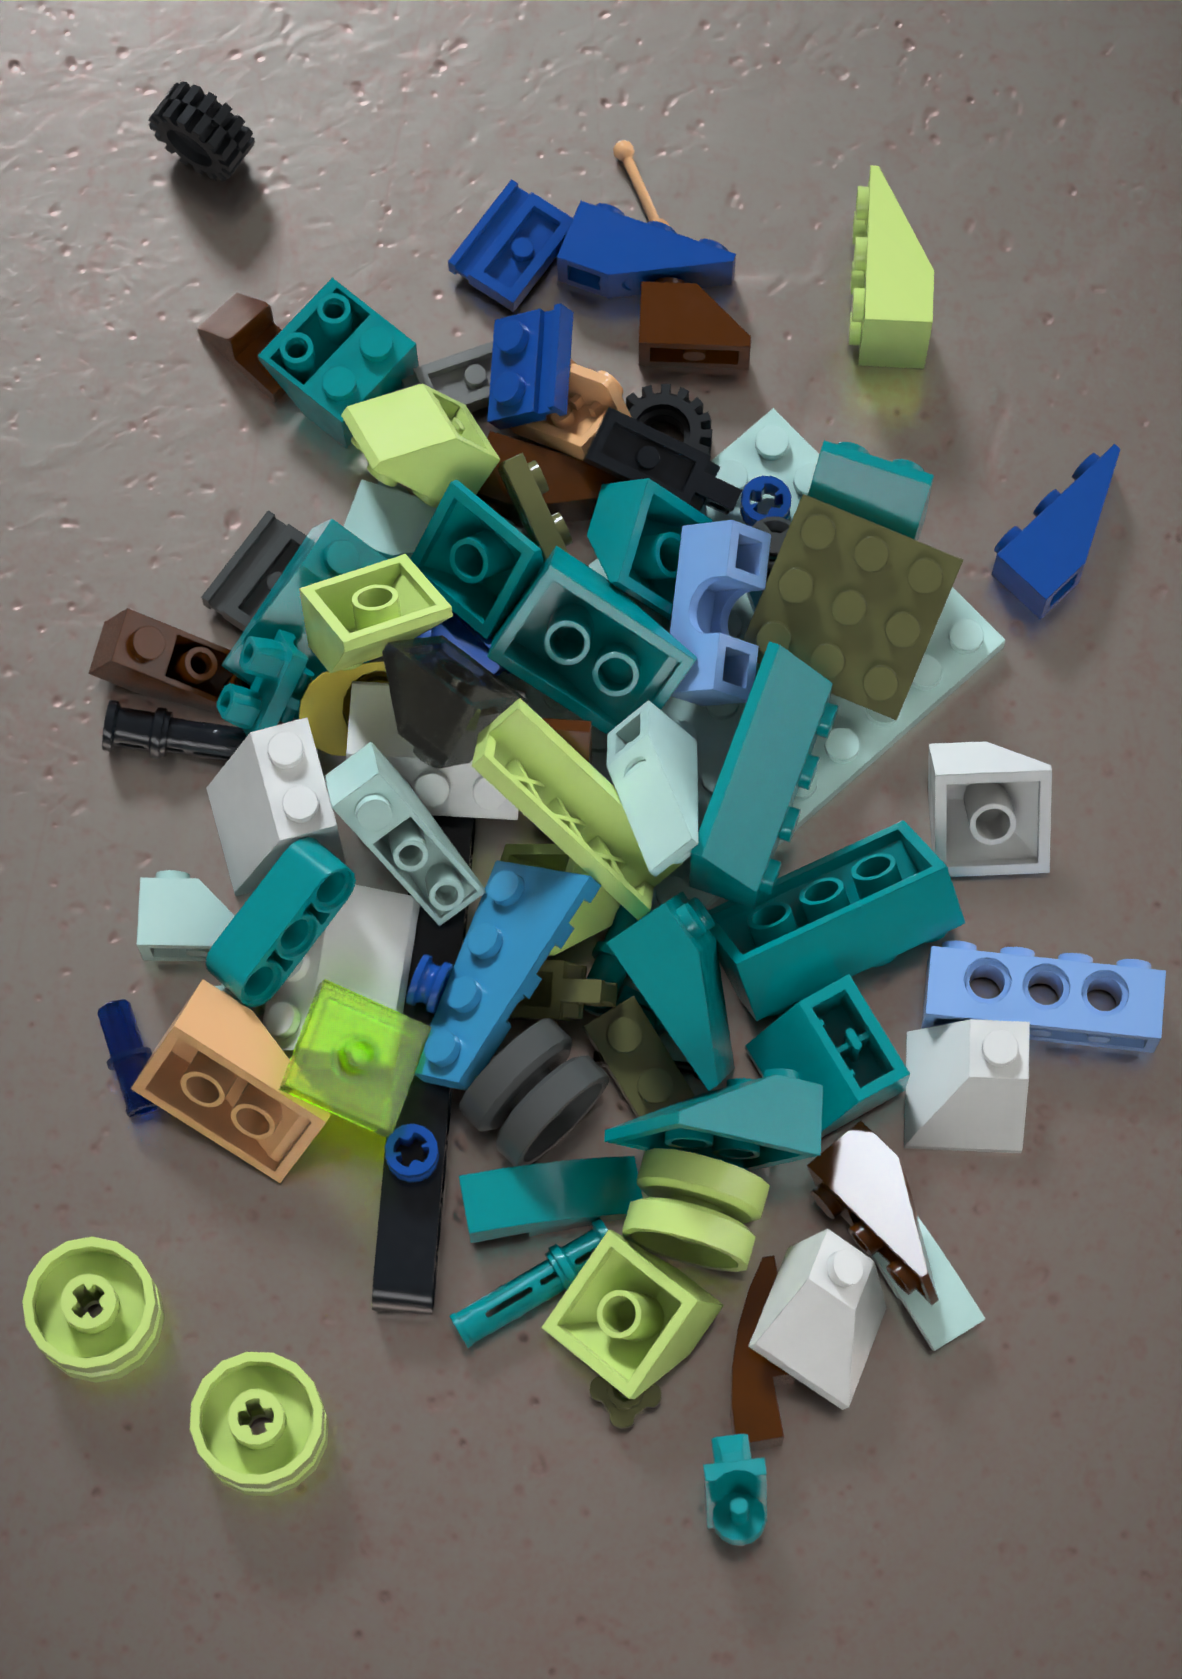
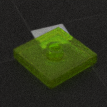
M324 979L318 985L279 1090L387 1138L395 1129L431 1027Z

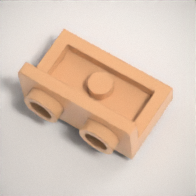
M571 359L567 415L549 414L546 415V420L512 427L511 430L515 434L583 461L600 422L609 407L629 417L632 416L622 398V386L611 374L603 370L596 372L576 364Z

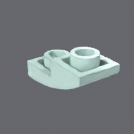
M918 1217L939 1299L934 1305H931L917 1290L913 1291L910 1295L905 1293L888 1273L886 1266L889 1263L878 1252L872 1258L895 1296L903 1302L931 1350L936 1351L984 1321L985 1317L934 1238Z

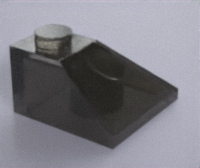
M443 635L388 642L382 651L398 734L414 746L413 753L417 758L432 767L445 768L472 761L478 733L519 698L526 704L529 702Z

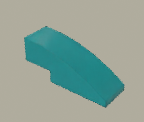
M635 1156L564 1160L460 1175L459 1181L470 1242L475 1243L528 1232L529 1236L533 1237L591 1226L592 1222L598 1218L603 1223L626 1219L630 1202L643 1198L642 1191L637 1186L638 1171Z

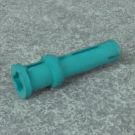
M598 1218L593 1221L590 1231L562 1247L557 1244L552 1245L548 1248L549 1251L545 1253L547 1258L545 1261L511 1281L502 1284L456 1314L449 1315L467 1348L473 1346V1343L497 1331L513 1320L522 1317L525 1313L564 1290L567 1291L587 1262L585 1260L580 1264H576L575 1260L595 1249L608 1231L602 1220ZM555 1273L557 1278L545 1285L540 1284V1280ZM527 1288L532 1289L531 1293L490 1317L485 1315L489 1310Z

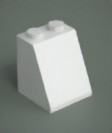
M308 718L250 732L206 787L235 897L254 892L283 852L300 838H315L346 865L336 819L331 807L330 797Z

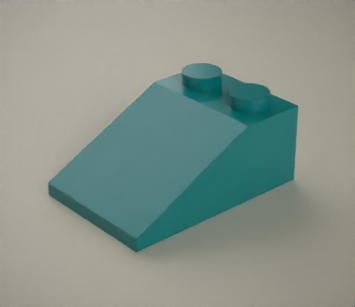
M334 519L313 527L221 666L251 686L256 676L243 672L239 664L240 653L247 638L254 636L274 640L280 629L293 633L297 638L294 645L308 657L309 660L305 668L315 674L312 679L313 681L321 673L328 670L308 647L299 588L388 559ZM298 711L296 712V714H295V716H294V718L297 719V720L299 719V712H298Z
M555 546L494 635L487 655L489 659L583 720L591 721L594 727L606 735L648 700L661 710L697 658L605 577L558 546Z
M682 891L608 941L607 945L707 1090L710 1091L723 1081L735 1068L717 943L716 938L709 930L715 926V923L706 907L697 897L689 900Z
M782 1068L765 1070L763 1078L756 1080L749 1078L729 1079L726 1081L725 1088L696 1095L606 1129L604 1142L644 1151L660 1148L697 1153L725 1161L749 1172L820 1156L823 1085L799 1080V1072Z

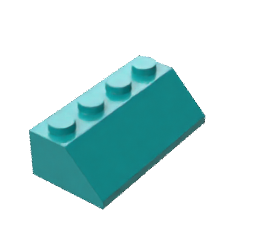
M770 641L768 643L700 826L698 844L692 848L690 857L689 887L753 909L756 907L761 892L769 895L772 894L782 865L781 861L775 860L773 857L780 839L790 842L801 813V809L792 807L799 787L809 790L820 760V757L811 755L818 736L828 739L839 707L830 703L833 683L779 644Z
M904 820L777 878L772 894L769 895L761 892L755 909L727 901L708 910L715 923V926L709 930L716 938L719 961L736 995L756 1021L766 1016L781 1014L788 1010L792 1004L807 998L848 974L852 977L871 967L886 965L894 960L897 955L920 944L935 942L943 938L948 931L965 924L948 867Z

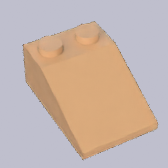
M202 979L169 1027L131 1087L136 1093L278 1183L282 1182L331 1115L256 1014L235 1000L231 995L219 990L204 979Z

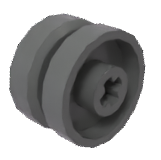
M552 1018L542 1019L512 1040L476 1077L459 1103L460 1112L480 1132L497 1129L501 1126L497 1135L496 1148L514 1167L530 1165L553 1148L589 1112L609 1083V1075L589 1055L574 1057L567 1061L572 1048V1038Z

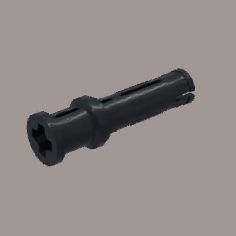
M110 700L104 720L102 749L113 751L115 746L149 751L151 758L158 759L161 756L166 757L168 752L228 761L247 736L240 727L174 718L173 712L162 707H158L155 712L121 707L120 701Z

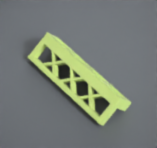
M521 698L478 733L472 767L638 921L650 912L654 887L681 866L683 862L680 864L673 863L657 877L649 872L615 787Z

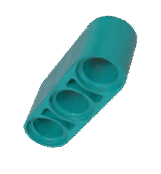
M305 837L295 841L283 852L212 945L206 958L207 970L244 1005L256 1007L264 1004L277 993L349 899L356 883L354 872L315 838Z

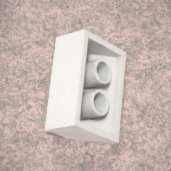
M352 681L346 760L369 742H372L408 782L431 815L518 820L519 810L472 767L478 733L519 698L525 702V691Z
M355 884L352 894L277 993L266 1002L263 1025L296 1069H394L420 904L411 895Z

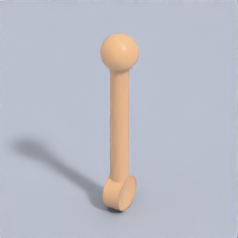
M620 140L613 148L614 156L617 160L623 162L648 220L658 221L670 226L667 221L659 218L633 160L635 152L633 145L629 141Z

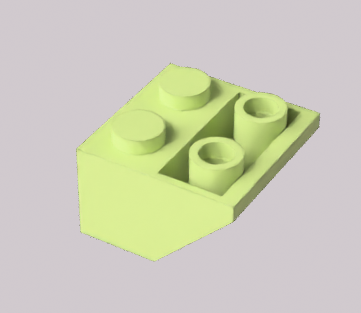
M423 383L349 405L341 414L353 435L351 438L352 444L364 454L369 463L367 470L370 474L390 487H395L397 483H400L412 489V492L421 501L434 508L438 507L450 482L454 480L460 481L476 495L500 461L499 456L467 406Z

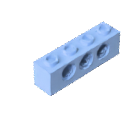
M945 941L942 943V947L931 946L927 960L921 1028L970 1019L1030 1022L1029 1040L1154 1053L1162 1036L1166 970L1151 969V963L1138 959H1122L1117 961L1116 965L1093 963L1091 956L1081 953H1063L1058 956V959L1035 957L1033 950L1023 947H1004L1000 949V953L977 951V946L970 942ZM979 977L990 978L998 985L1000 994L990 999L981 998L972 991L970 982ZM1037 983L1047 984L1056 991L1058 1001L1050 1005L1039 1004L1032 999L1028 988ZM1096 989L1105 990L1114 997L1117 1007L1110 1011L1098 1010L1088 1001L1087 993Z

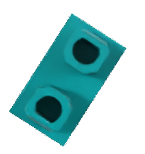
M279 629L274 640L249 636L240 653L239 664L243 672L256 677L250 689L229 683L224 686L217 700L216 707L222 719L242 728L246 736L250 732L276 726L279 721L282 723L291 722L296 712H299L300 700L315 674L305 668L309 659L294 645L297 638L293 633Z
M748 1434L714 1437L711 1439L714 1463L703 1465L707 1529L714 1528L716 1534L723 1541L731 1545L743 1546L753 1543L761 1536L767 1522V1471L765 1458L751 1459Z

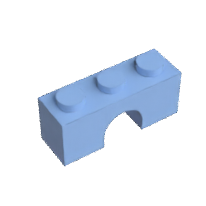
M735 520L682 526L670 634L697 658L671 695L672 697L700 706L747 702L755 681L759 646L730 636L728 619L732 607L742 595L751 591L765 590L771 542L770 533Z

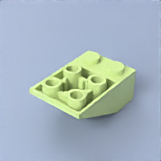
M870 165L868 186H857L856 211H854L852 244H855L850 288V294L853 295L852 312H850L848 344L859 345L858 366L924 369L933 323L934 269L880 167Z

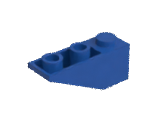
M580 201L557 255V281L608 299L641 295V281L654 282L656 279L663 277L678 278L685 283H697L701 288L732 285L735 277L736 254L728 252L726 247L710 239H700L697 241L679 235L673 228L658 221L645 223L627 217L620 209L605 203L593 205Z
M1115 444L1101 457L1096 453L1088 456L1072 475L1075 481L1064 492L1060 493L1057 489L1051 491L1035 508L1033 515L1036 518L1023 530L1018 526L1010 529L994 548L997 555L992 575L1040 620L1080 582L1121 450Z

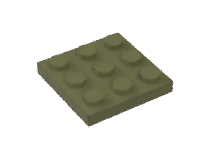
M803 494L743 641L759 646L757 663L759 664L762 662L769 641L781 645L832 682L831 694L897 720L964 559Z

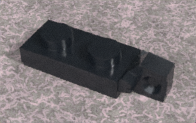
M610 407L606 410L583 459L584 462L623 481L650 478L698 511L701 510L704 504L729 515V512L734 510L742 492L741 489L716 477L720 466L710 461V455Z

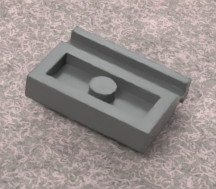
M268 510L201 596L203 605L209 609H214L223 615L225 620L244 632L307 535L290 524H284L275 517V514Z

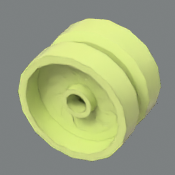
M654 1148L646 1150L638 1173L637 1186L649 1197L630 1202L622 1229V1236L649 1252L689 1265L729 1272L747 1270L756 1236L743 1224L761 1219L770 1185L761 1177L719 1159L675 1149Z
M97 1237L66 1241L45 1254L29 1275L22 1300L26 1328L50 1363L72 1378L91 1382L122 1378L143 1365L159 1343L165 1319L161 1293L139 1257L116 1241ZM94 1304H100L103 1311L98 1316L92 1318L87 1312L88 1308Z
M245 1352L221 1361L202 1379L191 1402L190 1432L199 1456L225 1486L245 1495L275 1496L298 1487L317 1469L326 1450L329 1419L314 1382L297 1363L275 1353ZM259 1417H266L272 1421V1423H264L266 1432L254 1435L251 1430V1424Z

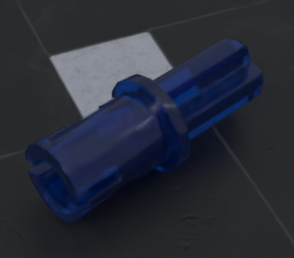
M126 999L104 1004V1006L98 1009L97 1014L111 1056L106 1063L109 1070H115L127 1108V1116L132 1118L153 1113L161 1108L131 1089L152 1055L151 1048L144 1047L131 1003Z

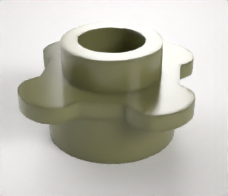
M598 1376L590 1384V1395L593 1400L603 1403L605 1409L610 1413L611 1423L615 1427L623 1429L632 1426L634 1418L639 1416L646 1407L654 1408L660 1403L661 1389L654 1383L635 1400H630L622 1397L619 1390L603 1377Z

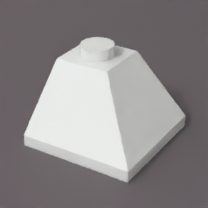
M986 741L929 744L928 800L932 851L946 864L950 877L1050 873L1051 765Z
M970 1019L908 1031L906 1034V1068L910 1072V1076L905 1090L904 1148L1022 1153L1029 1084L1030 1022Z
M829 1229L788 1247L748 1347L841 1410L848 1408L887 1308L875 1261Z

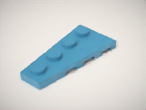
M496 860L485 887L486 893L480 899L412 1070L415 1076L423 1082L467 1091L476 1077L488 1065L511 1029V1024L507 1019L518 1002L525 997L530 999L541 982L542 978L537 975V972L554 946L562 949L571 935L574 927L569 922L583 900L591 903L601 888V885L589 875Z

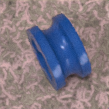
M773 476L753 478L745 485L741 494L740 514L743 522L752 527L757 521L766 517L779 516L788 520L792 497L788 486L782 480ZM764 494L774 496V506L781 504V507H771L768 515L757 512V503H750L751 501L760 502Z
M424 954L416 967L409 985L406 1004L414 1006L417 1002H423L427 1006V1011L434 1014L453 970V964L444 962L443 965H436L432 961V956Z
M405 1124L393 1130L388 1136L384 1147L385 1158L391 1173L398 1179L410 1183L420 1182L430 1177L436 1170L439 1161L438 1145L434 1135L427 1128L417 1124ZM415 1139L424 1143L421 1146L423 1154H428L427 1159L424 1162L413 1160L409 1167L400 1164L403 1160L401 1152H396L399 1145L402 1144L410 1147Z

